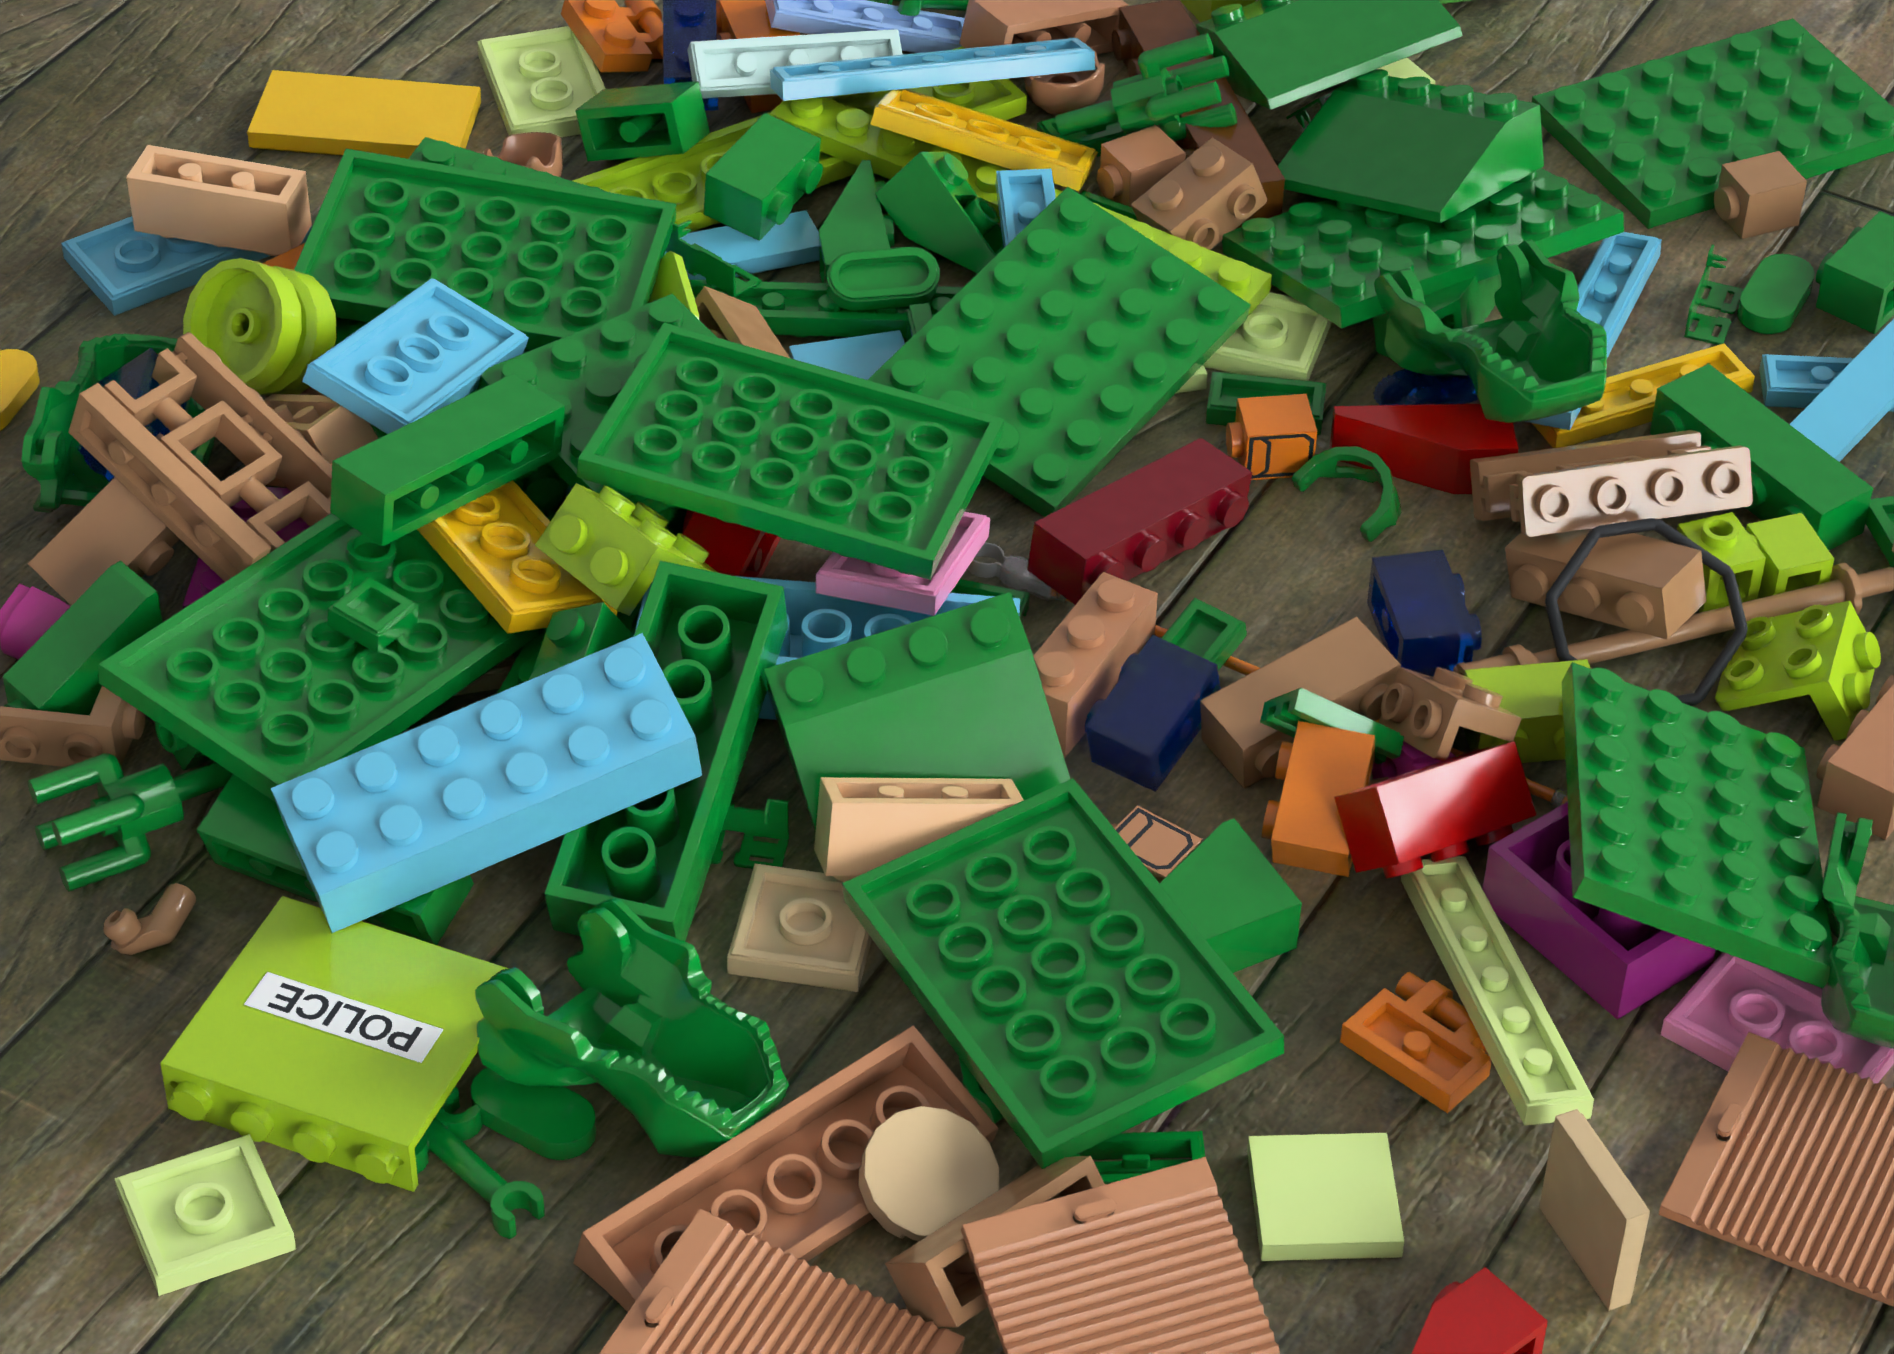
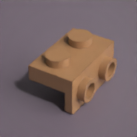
M1212 137L1134 201L1131 207L1137 220L1211 250L1223 240V234L1235 230L1263 207L1267 202V197L1253 163Z
M1399 667L1393 684L1387 688L1381 703L1382 715L1379 723L1400 732V735L1404 736L1403 741L1432 758L1445 761L1449 756L1459 726L1513 742L1522 718L1500 707L1502 695L1472 684L1473 680L1466 676L1437 667L1434 676L1431 677Z

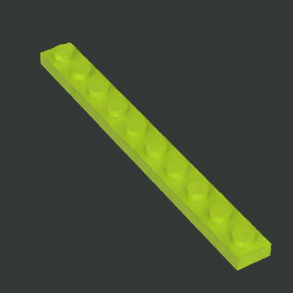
M827 97L782 101L770 113L773 117L821 138V152L859 166L862 160H870L873 173L888 179L896 175L919 152H947L963 164L968 172L967 182L978 197L985 199L992 205L999 216L995 185L996 171L1008 170L1004 167L870 125L872 115ZM1054 188L1055 197H1057L1061 192H1063L1059 189ZM1101 207L1251 304L1248 316L1270 293L1272 274L1199 246L1194 242L1151 227L1144 222L1136 221Z

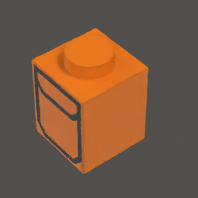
M1307 394L1237 398L1236 420L1226 425L1227 452L1229 457H1237L1242 466L1253 472L1251 480L1291 478L1296 471L1315 455L1317 428Z

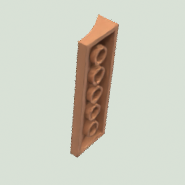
M913 1025L582 1232L573 1263L604 1288L628 1312L700 1208L729 1222L734 1229L741 1228L746 1235L754 1234L759 1242L767 1241L772 1248L780 1247L784 1254L792 1253L797 1260L805 1259L808 1262L874 1219L866 1207L859 1188V1168L862 1165L863 1151L877 1127L896 1112L919 1106L947 1109L970 1121L989 1143L994 1140L999 1128L992 1122L968 1090ZM654 1324L646 1325L650 1328L656 1327V1325Z

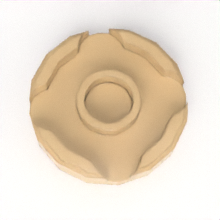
M919 1106L896 1112L877 1127L863 1151L862 1165L859 1168V1188L868 1211L887 1232L901 1239L907 1236L912 1240L921 1241L999 1190V1165L989 1141L970 1121L947 1109Z

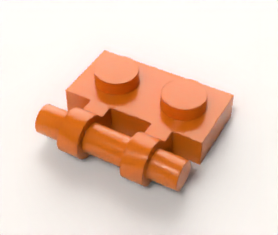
M564 0L561 15L600 72L648 71L651 59H663L669 66H676L683 61L684 52L680 47L681 40L670 25L663 24L662 13L654 1L625 0L624 4L626 7H619L615 0Z
M1407 972L1396 986L1395 993L1397 995L1386 988L1382 989L1342 1024L1340 1043L1448 1114L1489 1077L1492 1061L1489 1055L1486 1054L1487 1051L1465 1007L1452 999L1453 992L1436 980H1431L1427 983L1415 974Z

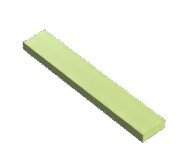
M1456 856L1432 862L1431 859H1423L1424 868L1401 875V882L1524 1126L1554 1123L1555 1116L1578 1109L1586 1119H1591L1594 1098L1466 857Z

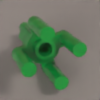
M1208 33L1144 51L1138 57V66L1141 74L1113 82L1111 100L1056 115L1058 131L1061 136L1119 120L1120 127L1125 134L1159 125L1160 129L1176 142L1186 137L1185 123L1200 127H1227L1237 124V115L1232 103L1180 118V114L1221 103V93L1216 82L1187 90L1184 89L1228 77L1230 73L1227 60L1222 55L1167 71V67L1212 55L1214 53L1213 45Z
M104 753L27 781L29 792L36 805L97 784L98 798L90 800V807L35 826V832L43 850L58 845L64 846L97 833H101L104 837L112 834L118 842L119 846L59 867L62 882L66 890L70 892L147 863L151 857V848L145 833L184 820L183 801L224 787L233 774L215 762L172 778L168 768L162 763L124 777L118 759L112 754Z

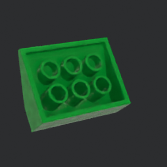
M1259 0L1243 7L1241 4L1222 6L1211 12L1212 19L1196 24L1200 35L1209 34L1214 51L1212 56L1214 58L1222 55L1225 56L1230 73L1225 78L1234 93L1270 110L1463 36L1460 25L1439 0Z
M1375 69L1357 76L1355 80L1333 91L1279 163L1278 168L1285 178L1284 189L1442 223L1544 167L1540 104L1517 100V96L1512 93L1488 95L1473 92V88L1468 85L1440 86L1430 84V79L1426 77L1403 79L1388 76L1386 70Z
M1011 592L764 669L769 699L815 833L821 777L1012 779L1023 800L1070 780L1032 650Z

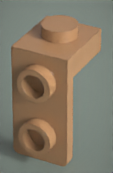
M103 686L100 689L90 716L0 706V760L67 767L86 759L109 753L114 755L118 759L120 766H122L132 739H139L143 733L145 714Z

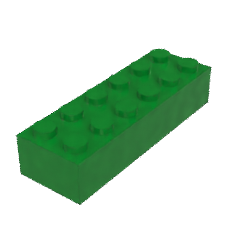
M665 561L659 562L634 636L643 633L696 736L702 776L565 834L544 893L553 930L580 936L577 925L580 916L604 900L618 898L651 929L686 941L767 693L764 669L776 665L788 628L783 586Z

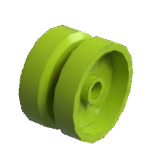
M238 258L221 261L202 275L189 296L183 318V334L187 332L192 333L205 347L212 349L220 357L222 363L248 387L256 390L260 395H299L310 387L302 382L308 364L335 345L336 313L328 292L313 276L288 268L269 266L260 262Z

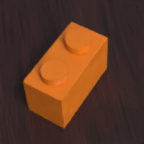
M1298 721L1294 742L1282 741L1278 755L1275 778L1285 780L1280 802L1268 801L1263 821L1262 838L1271 839L1272 862L1349 877L1352 857L1334 797L1369 785L1375 761V735Z

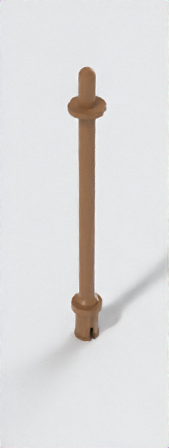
M1847 563L1836 564L1832 567L1829 582L1742 602L1746 622L1756 617L1769 618L1802 611L1813 605L1826 606L1845 601H1851L1856 613L1859 614L1862 609V598L1894 591V567L1857 575L1856 571L1849 567ZM1730 606L1693 614L1668 640L1627 630L1567 646L1571 656L1577 660L1588 659L1589 665L1734 630L1735 626ZM1517 644L1504 648L1502 655L1469 663H1458L1454 666L1453 672L1464 676L1467 669L1560 662L1557 657L1555 648L1532 653L1522 645Z

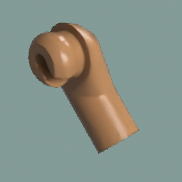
M175 883L167 886L154 910L147 916L138 919L136 913L129 908H124L122 912L114 911L107 917L103 925L104 934L112 940L111 948L121 954L130 956L171 943L196 903V896L188 887Z

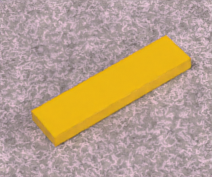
M1724 343L1607 377L1601 400L1582 407L1570 430L1532 424L1553 448L1567 447L1652 422L1657 388L1708 363L1747 393L1753 390L1755 376Z

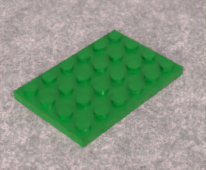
M1793 18L1746 33L1736 34L1706 45L1692 47L1689 50L1659 59L1649 60L1619 71L1605 73L1599 77L1569 86H1562L1555 90L1532 96L1531 102L1540 104L1541 125L1647 229L1715 208L1714 194L1719 186L1722 164L1780 151L1805 179L1894 152V107Z
M345 149L294 270L313 276L326 289L336 317L370 322L431 278H434L526 334L529 339L525 349L533 350L649 303L657 280L661 259L665 255L673 231V224L676 222V204Z
M1540 168L1442 223L1326 199L1317 203L1306 202L1293 205L1289 208V212L1271 218L1247 220L1242 224V227L1223 234L1222 250L1223 254L1229 258L1242 261L1249 266L1272 274L1271 284L1340 328H1344L1386 313L1381 308L1374 287L1375 279L1382 274L1390 273L1392 276L1399 270L1410 268L1418 278L1423 295L1425 296L1476 276L1477 282L1500 275L1496 260L1497 251L1507 244L1515 243L1519 245L1524 240L1531 239L1545 257L1549 258L1623 233L1624 213L1602 201L1599 196L1589 194L1569 183L1567 179L1558 177Z
M1067 187L868 380L1005 419L1002 438L983 476L1046 517L1067 506L1247 320L1251 304L1070 187Z
M663 323L580 454L577 478L601 484L611 489L622 490L653 499L668 506H677L715 517L727 523H735L777 535L782 539L794 540L822 548L844 557L856 558L894 569L903 574L915 575L931 580L1002 438L1005 419Z
M330 513L99 663V684L275 802L271 791L272 787L399 735L540 635L541 629L507 634L417 529L382 547ZM368 577L419 605L418 622L378 654L327 625L328 608Z
M1572 662L1561 683L1573 898L1824 989L1829 978L1830 965L1828 960L1833 944L1828 909L1822 900L1823 874L1804 747L1798 746L1795 741L1783 734L1776 732L1766 734L1741 725L1735 718L1724 712H1706L1682 703L1676 696L1660 689L1649 691L1623 681L1610 670L1599 667L1590 669Z
M1074 778L842 883L845 903L1041 1169L1052 1165L1064 1157H1073L1284 1054V1035Z

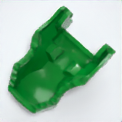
M1524 240L1519 245L1515 243L1507 244L1497 251L1496 260L1501 277V287L1495 292L1494 300L1502 316L1501 319L1464 328H1448L1425 305L1420 282L1410 268L1399 270L1392 276L1390 273H1385L1375 279V292L1381 308L1390 316L1387 319L1384 342L1386 354L1400 367L1412 372L1440 377L1469 376L1474 384L1486 419L1505 423L1538 420L1570 412L1601 400L1606 385L1607 335L1605 329L1600 324L1583 317L1577 311L1579 291L1573 272L1550 263L1533 240Z
M115 333L83 341L79 346L78 365L68 382L59 381L54 388L41 387L34 420L24 436L21 458L25 471L28 475L38 480L41 485V491L33 505L34 511L50 513L53 510H57L62 504L86 506L115 478L68 433L79 394L97 383L104 388L106 384L115 380L135 400L160 386L152 377L158 354L167 348L173 352L178 339ZM192 397L180 405L192 418L206 411ZM159 419L144 426L155 437L159 433L165 436L171 432ZM216 437L190 451L206 468L209 464Z
M1838 812L1831 834L1822 885V900L1828 909L1830 930L1838 940L1831 950L1828 960L1830 971L1828 982L1824 989H1822V1011L1834 1028L1842 1033L1894 1049V905L1856 896L1869 839L1872 835L1873 820L1858 818L1856 823L1846 821L1847 814Z
M618 898L604 900L580 916L577 925L583 950L569 957L567 966L570 974L584 991L549 1016L544 1015L541 995L536 986L516 967L499 971L475 990L476 1000L484 1017L477 1023V1037L480 1038L478 1053L483 1065L504 1079L525 1086L553 1088L599 1083L636 1118L659 1154L688 1158L705 1156L769 1116L783 1102L789 1084L781 1069L780 1058L776 1046L771 1039L770 1029L766 1021L732 1008L710 994L712 982L705 976L702 970L699 955L694 945L651 929Z

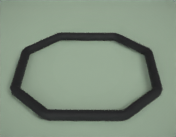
M1649 518L1601 525L1593 528L1586 535L1546 594L1545 605L1558 659L1560 662L1577 660L1569 654L1557 600L1599 538L1654 530L1674 544L1701 550L1702 563L1723 577L1735 632L1694 693L1676 696L1682 703L1694 706L1699 704L1706 698L1747 635L1748 627L1735 573L1730 566L1659 519Z

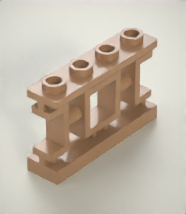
M190 332L178 338L173 352L167 348L158 354L152 377L160 386L135 400L115 380L106 384L104 388L97 383L79 394L68 433L225 582L286 543L276 534L282 528L300 517L309 526H312L330 514L332 465L306 441L305 437L297 429L289 426L272 410L256 390L248 387L222 363L220 357L212 349L205 347ZM190 397L206 410L194 418L180 406L188 401ZM156 419H159L171 431L161 437L160 441L144 427ZM213 437H216L246 465L223 481H220L190 452ZM275 477L292 491L281 499H278L265 487ZM241 500H244L257 512L246 523L230 508Z
M1693 430L1470 460L1474 518L1488 521L1512 517V521L1521 522L1522 533L1530 537L1590 529L1601 525L1649 518L1662 519L1748 507L1753 502L1749 448L1741 445L1711 449L1710 446L1706 445L1701 446L1700 432Z

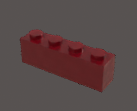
M1199 438L1034 522L1027 571L1076 605L1103 572L1129 581L1144 572L1155 569L1159 564L1179 553L1193 549L1200 542L1236 526L1244 519L1248 510L1249 501L1247 498L1253 472L1203 438Z

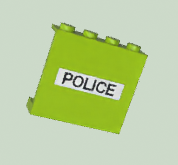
M282 896L161 1061L160 1065L168 1109L178 1112L189 1120H203L238 1132L241 1136L250 1134L255 1142L265 1141L300 1153L310 1161L317 1163L327 1162L362 1174L368 1180L375 1183H388L414 1192L419 1185L415 1147L478 1052L480 1038L477 1037V1023L484 1017L477 1003L475 990L493 975L508 968L363 921L332 933L321 908Z

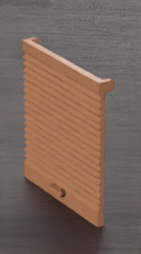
M1748 1032L1660 1205L1659 1215L1894 1307V1087L1887 1088L1883 1082L1874 1083L1870 1077L1861 1079L1856 1072L1848 1074L1843 1067L1835 1069L1830 1062L1822 1064L1817 1057L1809 1059L1804 1052L1796 1054L1791 1048L1782 1049L1777 1042Z
M1206 1157L963 1224L961 1227V1233L1005 1354H1280L1279 1345L1274 1340V1332L1269 1328L1268 1317L1264 1314L1263 1304L1259 1301L1258 1291L1254 1288L1253 1278L1248 1273V1265L1243 1260V1253L1238 1248V1240L1233 1235L1232 1225L1228 1222L1227 1212L1223 1209L1222 1199L1218 1196L1217 1185ZM1073 1217H1075L1078 1221H1084L1083 1224L1076 1223L1073 1220Z
M700 1208L599 1354H961L965 1337L947 1328L938 1329L933 1321L925 1322L920 1315L912 1316L907 1309L899 1310L895 1303L887 1304L881 1296L873 1297L869 1290L861 1291L856 1284L848 1285L843 1278L835 1279L830 1271L822 1272L817 1265L809 1266L805 1259L797 1260L792 1253L784 1254L780 1247L772 1248L767 1241L759 1242L754 1234L746 1235L741 1228L734 1229L729 1222ZM654 1324L656 1325V1327L650 1328L646 1325Z

